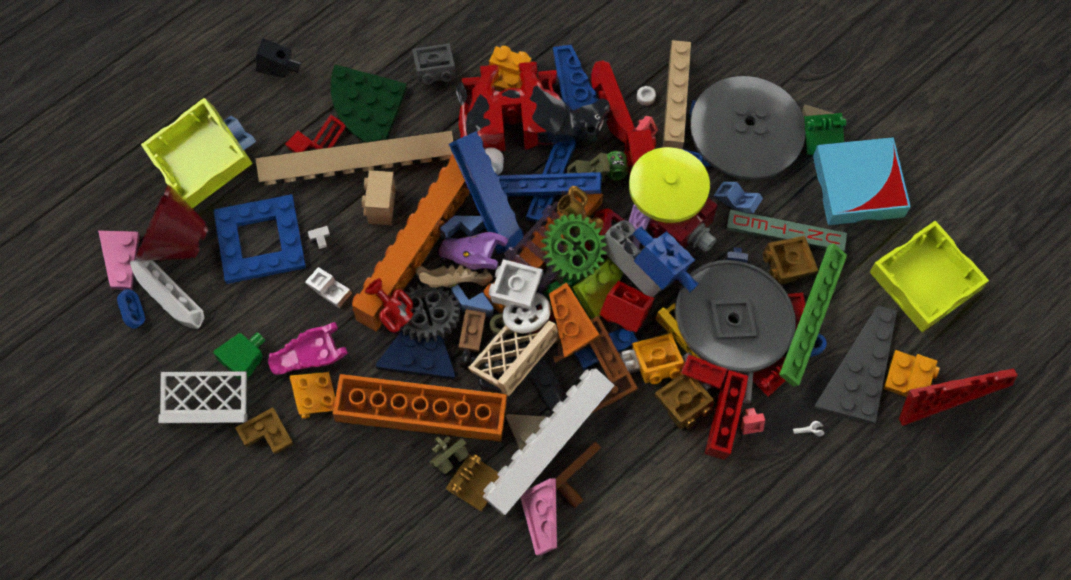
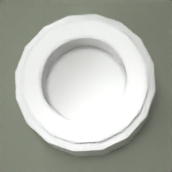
M649 86L641 87L637 92V101L644 106L654 103L656 98L655 90Z

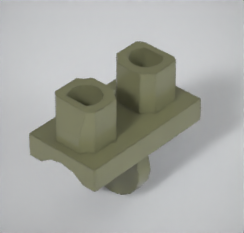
M437 436L434 439L437 445L432 448V451L435 454L440 450L442 452L429 461L432 467H437L443 474H446L453 468V465L447 459L453 454L461 462L469 455L464 446L466 442L463 438H458L447 447L446 445L452 441L450 437L447 436L442 440Z

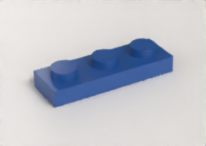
M623 327L609 334L619 353L631 348L632 343L638 342L634 333L625 330ZM591 345L575 353L583 370L600 363Z

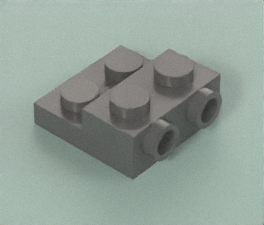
M450 43L412 49L418 84L424 83L429 85L433 81L442 80L448 82L456 78Z

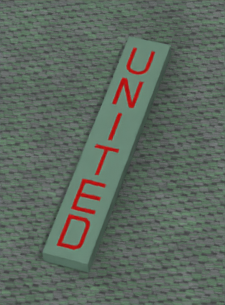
M730 210L726 228L729 231L779 241L805 236L809 247L827 250L828 245L834 243L843 252L845 251L847 233L735 210Z

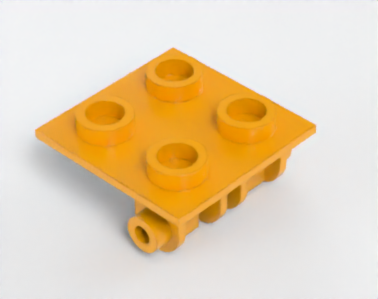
M329 372L290 376L298 414L302 419L309 418L312 413L333 411L335 394Z

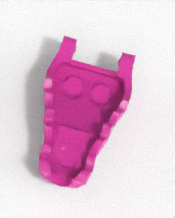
M336 322L308 329L304 333H300L297 339H292L288 344H285L283 349L270 353L268 364L273 374L281 375L292 370L327 366L348 354L345 347L337 349L331 334L338 330Z

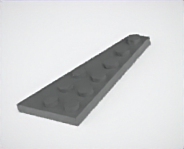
M877 305L813 409L875 424L897 310Z

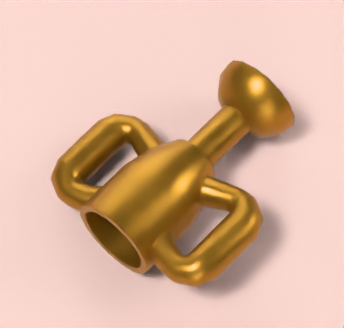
M572 185L568 190V194L559 200L557 210L561 212L560 221L561 216L566 215L568 218L570 214H574L575 218L581 214L582 220L589 217L584 209L588 202V196L579 187ZM574 194L581 199V203L574 198ZM589 217V224L596 222L594 228L602 229L604 223L602 219H591ZM570 228V234H576L575 230Z

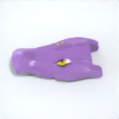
M485 232L460 239L446 238L442 241L438 254L443 260L445 258L453 260L461 266L465 265L468 269H496L498 262L490 258L496 244L506 246L509 239L493 232Z

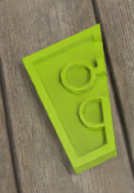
M609 257L599 264L600 269H593V275L588 274L587 278L580 280L572 287L591 319L597 316L600 317L599 313L607 294L620 281L624 273Z

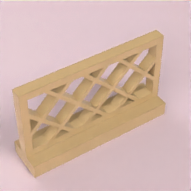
M534 317V318L532 319L533 321H531V323H533V322H535L536 320H538V318H537V317ZM548 321L542 326L539 333L532 334L530 332L529 335L518 337V333L514 332L515 338L504 341L506 334L514 332L505 325L469 366L470 372L502 390V393L510 396L559 338L555 323ZM530 340L526 348L519 349V343ZM516 344V350L505 352V346ZM502 348V353L491 356L493 349ZM517 355V359L513 363H506V358ZM503 359V365L492 367V361ZM488 362V369H477L480 364ZM504 371L499 380L493 378V373Z

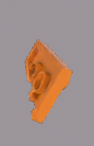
M567 283L549 294L563 354L566 358L599 337L600 334Z

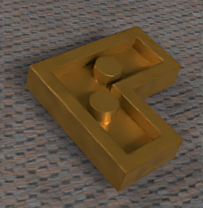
M274 408L235 427L245 447L266 438L275 455L293 445Z

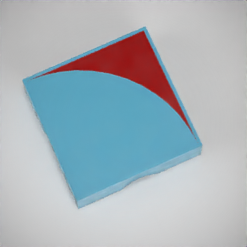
M894 137L817 145L813 159L818 181L822 187L823 204L828 225L855 223L866 219L883 220L906 216L910 209V202Z

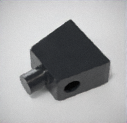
M262 38L256 53L257 72L281 78L286 77L288 70L299 73L301 62L292 59L291 49Z

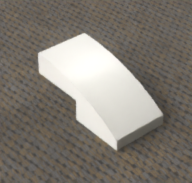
M319 267L305 282L315 292L338 308L352 294L350 289L335 281L332 275Z

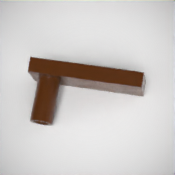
M596 442L556 478V490L574 508L584 499L567 480L601 449Z

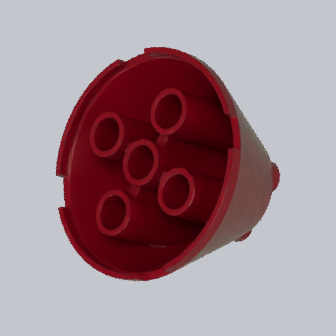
M167 184L164 196H161L144 235L143 242L137 252L136 260L190 259L191 257L196 258L199 252L200 244L198 242L200 239L204 240L208 226L205 225L206 222L171 185Z

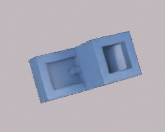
M230 116L224 120L243 150L256 142L252 135L245 132L236 118Z
M723 181L714 194L715 199L736 211L754 213L763 200L759 193H745L737 182Z
M453 216L440 227V236L443 239L451 238L460 229L468 237L475 236L485 228V224L481 216Z
M458 284L451 288V295H454L456 301H459V308L462 312L468 309L486 312V317L493 316V307L483 292L468 300Z

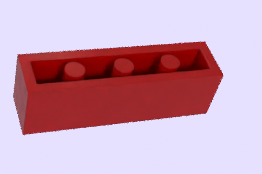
M728 370L719 391L706 445V455L725 460L731 454L749 376Z

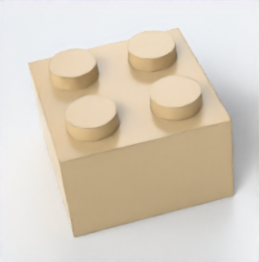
M369 170L368 178L364 180L366 196H362L364 216H367L368 224L392 225L396 192L393 172Z

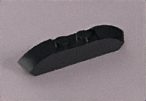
M514 332L512 333L510 339L515 338ZM518 333V337L527 335L525 333ZM530 340L519 343V349L526 348ZM516 344L509 345L513 350H516ZM542 357L527 376L552 415L555 405L560 401L563 402L567 395Z

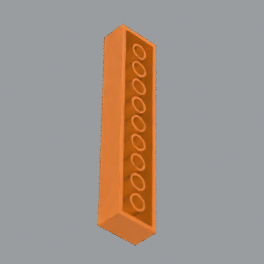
M453 153L450 156L447 167L441 169L436 183L433 182L430 185L428 195L420 200L415 214L412 213L409 216L404 230L401 229L398 232L393 246L390 245L387 248L385 258L382 262L379 261L376 264L372 277H368L365 280L363 290L360 294L357 293L352 300L356 321L376 332L382 324L379 314L384 309L383 302L376 295L366 294L365 289L374 280L380 278L383 285L381 289L389 297H391L394 289L399 288L404 291L416 274V268L422 265L440 238V227L456 214L470 193Z

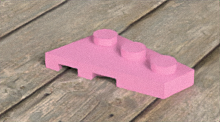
M98 231L111 289L132 290L134 273L130 262L136 260L140 239L139 232Z
M550 478L526 490L520 497L536 555H543L557 548L556 479Z

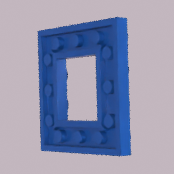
M292 194L214 209L226 284L306 268ZM276 219L282 251L243 259L238 226Z

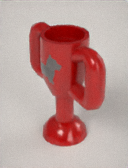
M377 278L368 285L365 293L376 295L383 302L384 309L381 310L379 319L389 331L396 333L412 318L413 302L399 288L394 289L391 297H389L381 289L383 286L382 280Z

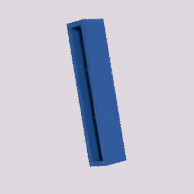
M474 132L449 143L487 231L509 239L506 246L496 244L495 249L497 253L506 252L524 243V233L517 224L516 215L509 206L508 197L501 188L499 177L492 168L491 159L484 150L481 137L478 136L477 132Z

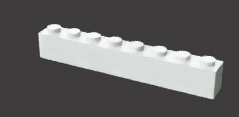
M587 369L580 376L581 382L577 386L573 385L566 393L568 397L563 402L560 401L555 405L552 416L550 418L546 417L539 425L540 430L536 434L532 433L525 441L527 445L523 450H517L512 456V463L508 467L505 465L497 474L499 478L494 483L490 482L484 489L485 494L482 498L500 514L506 515L615 386L597 369H591L590 371Z

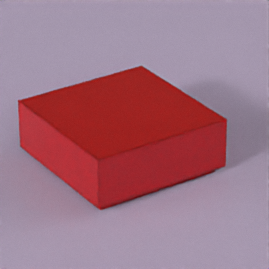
M297 131L285 145L293 153L304 152L311 148L312 140L300 131Z

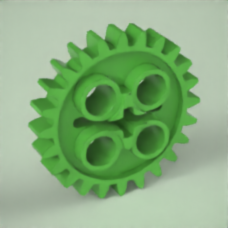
M570 214L568 218L564 215L561 216V221L559 219L554 220L555 225H548L550 231L544 232V235L548 238L541 240L542 243L546 244V247L541 248V250L547 251L543 259L549 258L550 261L547 263V266H554L553 273L559 270V277H563L566 274V280H570L572 277L574 280H579L580 276L582 279H585L587 274H594L593 269H600L597 263L604 262L600 256L607 253L602 250V247L607 246V244L601 243L605 235L599 236L598 233L601 231V228H594L596 222L589 224V217L582 220L581 214L577 215L576 218L574 214ZM570 228L575 230V238L570 235ZM585 242L590 244V251L586 250ZM558 243L562 244L564 248L563 253L558 251ZM573 256L578 259V266L573 264Z

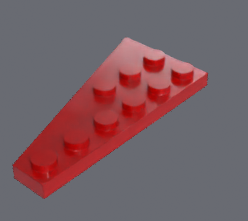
M1014 369L1001 370L999 372L911 389L908 392L899 421L904 426L1012 386L1018 375Z

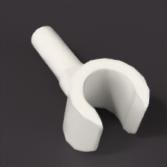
M818 421L812 422L807 427L793 429L794 434L813 432L816 436L824 435L822 430L816 431L817 427L823 426Z

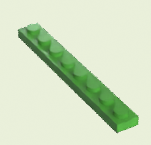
M834 243L827 247L779 374L793 387L800 385L847 254Z

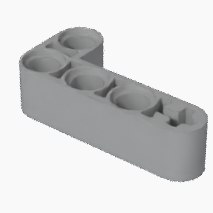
M622 220L606 232L605 238L601 240V243H606L607 246L602 247V250L607 252L606 255L645 295L654 297L661 288L634 262L641 252L629 240L635 232V228L630 222Z

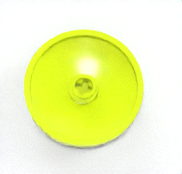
M672 147L658 148L644 154L633 166L629 179V192L636 207L649 218L665 223L682 222L695 216L705 205L710 189L708 173L700 160L687 151Z

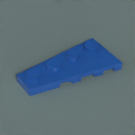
M572 45L553 47L561 99L573 110L590 105L598 100Z

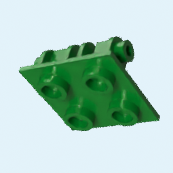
M842 113L804 116L807 155L814 154L817 145L844 142L843 126H846V119L843 118Z

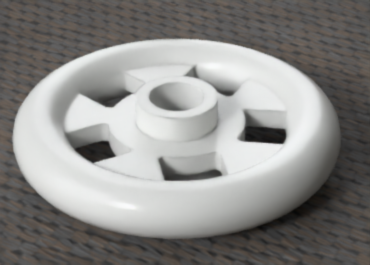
M536 292L530 309L513 304L512 307L505 306L503 320L505 325L514 332L530 333L538 330L547 322L551 313V306L544 295ZM541 304L543 309L537 311L535 306ZM514 307L518 308L516 313H511ZM537 316L538 320L531 323L532 319ZM518 318L523 321L520 325L515 323Z

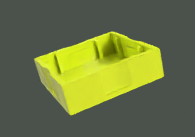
M205 98L184 112L174 123L164 127L141 144L153 164L162 172L166 183L171 185L192 208L253 164L214 106Z
M936 221L915 234L906 244L895 248L879 259L870 270L872 276L921 332L927 330L981 291L989 281L978 267L957 248L955 242Z

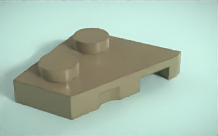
M505 415L516 444L521 451L527 445L525 443L527 438L532 433L536 434L540 430L539 425L546 417Z

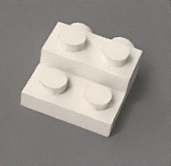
M503 259L501 266H498L496 269L495 284H491L489 289L492 302L512 307L513 304L530 309L543 274L542 269Z

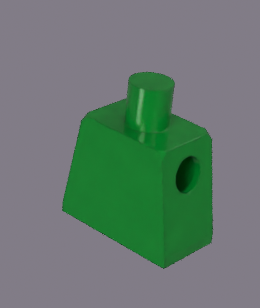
M258 332L249 340L242 333H239L215 349L213 354L230 372H247L248 379L263 359V355L258 348L265 342V339ZM235 376L241 381V376Z

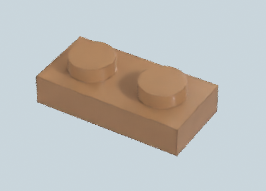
M466 309L459 350H465L466 348L470 352L479 353L486 312Z

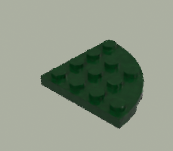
M335 64L331 76L330 90L333 106L339 120L346 125L345 128L348 132L360 139L362 143L388 140L405 95L407 83Z

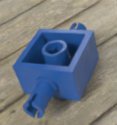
M640 226L632 234L645 247L634 262L662 290L676 280L689 293L699 285L686 272L695 259L667 231L658 238L653 239Z

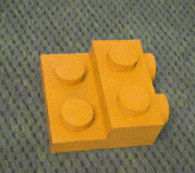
M507 46L495 47L489 60V65H498L499 79L494 83L495 89L503 91L522 86L519 79L518 64L531 62V58L527 53L522 51L519 53L512 52Z
M671 333L632 343V349H634L640 367L639 370L645 383L658 384L662 379L668 377L676 379L681 375L684 361Z
M895 350L883 389L907 397L911 389L930 386L932 378L936 379L939 373V367L936 366L937 360L919 354L915 357Z

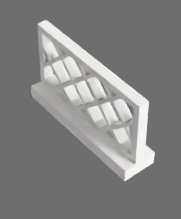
M161 372L159 423L248 421V414H246L247 372ZM167 376H174L180 382L173 390L166 385ZM191 376H196L201 381L194 390L185 383ZM212 376H217L222 381L215 390L206 383ZM233 376H241V385L234 390L227 382ZM182 385L190 392L183 401L175 394ZM203 385L212 392L204 401L196 394ZM224 385L233 392L225 401L217 394ZM214 395L222 402L216 410H212L206 404ZM235 395L241 400V409L233 410L227 404ZM173 396L180 404L174 410H166V401ZM192 396L201 403L195 410H191L185 404ZM224 406H226L229 410H221V409H222Z

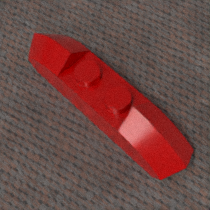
M603 60L595 62L591 74L592 87L598 92L599 99L604 98L609 101L611 110L607 116L609 119L606 121V124L610 131L625 143L627 132L634 131L633 122L610 63Z

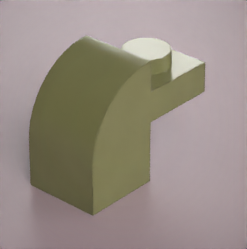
M600 153L590 162L576 160L566 168L567 173L601 172V183L605 182V175L610 172V165L607 154Z

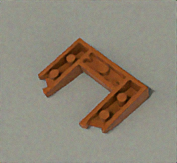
M599 316L591 319L600 336L571 354L573 355L591 345L609 381L615 385L592 413L639 390ZM560 337L554 342L558 343V356H553L555 363L565 359Z

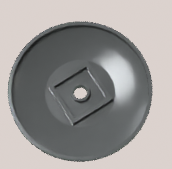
M736 76L714 83L699 96L693 107L690 119L692 140L700 155L715 169L740 179H764L783 172L797 159L805 141L804 117L795 100L776 84L757 77ZM745 120H752L754 125H747Z
M735 260L711 262L699 267L690 274L699 285L690 293L683 285L681 286L676 299L675 315L684 341L698 357L737 373L761 371L781 359L790 347L795 334V313L786 291L770 274L754 265ZM728 317H735L738 323H731Z

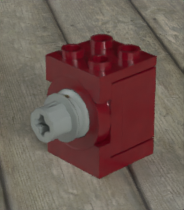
M708 197L703 208L695 216L677 223H665L650 218L647 233L654 239L667 231L684 249L692 244V248L699 247L705 253L710 250L717 240L709 233L710 228L707 227L713 222L718 205Z

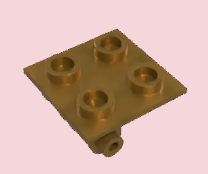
M469 454L446 487V490L479 511H482L487 504V501L482 498L485 494L484 489L490 482L494 483L499 478L497 475L499 472L481 462V458L477 455L471 456Z

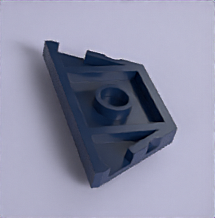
M401 331L376 363V369L455 380L451 361L443 338L437 336V341L430 338L429 342L426 343L425 338H422L418 342L416 336L410 340L409 334L404 336L403 331Z

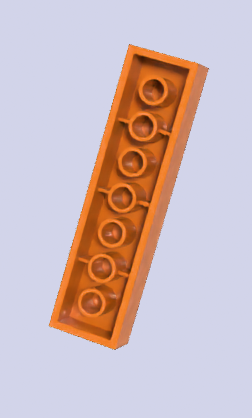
M340 374L333 417L335 422L501 442L507 394Z

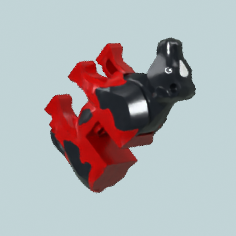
M537 62L518 64L519 79L522 85L520 88H509L501 92L495 90L494 83L499 79L498 65L481 66V77L462 78V82L456 88L457 98L461 106L458 124L460 137L462 138L477 132L483 141L484 150L492 147L499 151H506L503 124L515 125L517 123L523 124L525 149H530L537 145H553L572 139L578 140L580 147H585V143L592 145L596 143L604 120L611 110L609 101L604 98L573 110L553 90L552 85L557 82L556 70L538 72L537 79Z

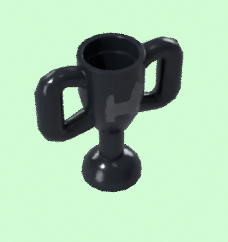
M505 346V352L513 351L511 347ZM466 348L462 354L460 368H466L476 360ZM502 348L493 349L491 356L494 355L495 351L502 353ZM514 356L506 358V363H513ZM503 359L492 361V367L503 365ZM488 362L482 363L479 367L482 370L488 369L489 364ZM504 371L493 373V378L499 380ZM479 377L478 383L482 389L494 393L502 391L497 386Z

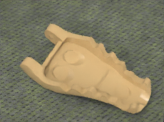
M444 265L436 269H426L423 266L416 268V274L419 276L420 281L432 288L441 286L451 288L462 282H475L485 286L493 279V276L487 269H484L482 273H477L476 270L464 269L461 265L457 269L453 265H450L449 268H446Z

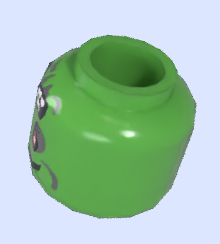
M619 151L608 153L610 172L606 176L612 180H622L628 175L630 170L627 155Z

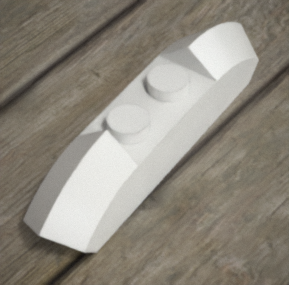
M134 260L130 262L137 281L164 310L182 325L189 328H200L204 320L203 310L153 260Z

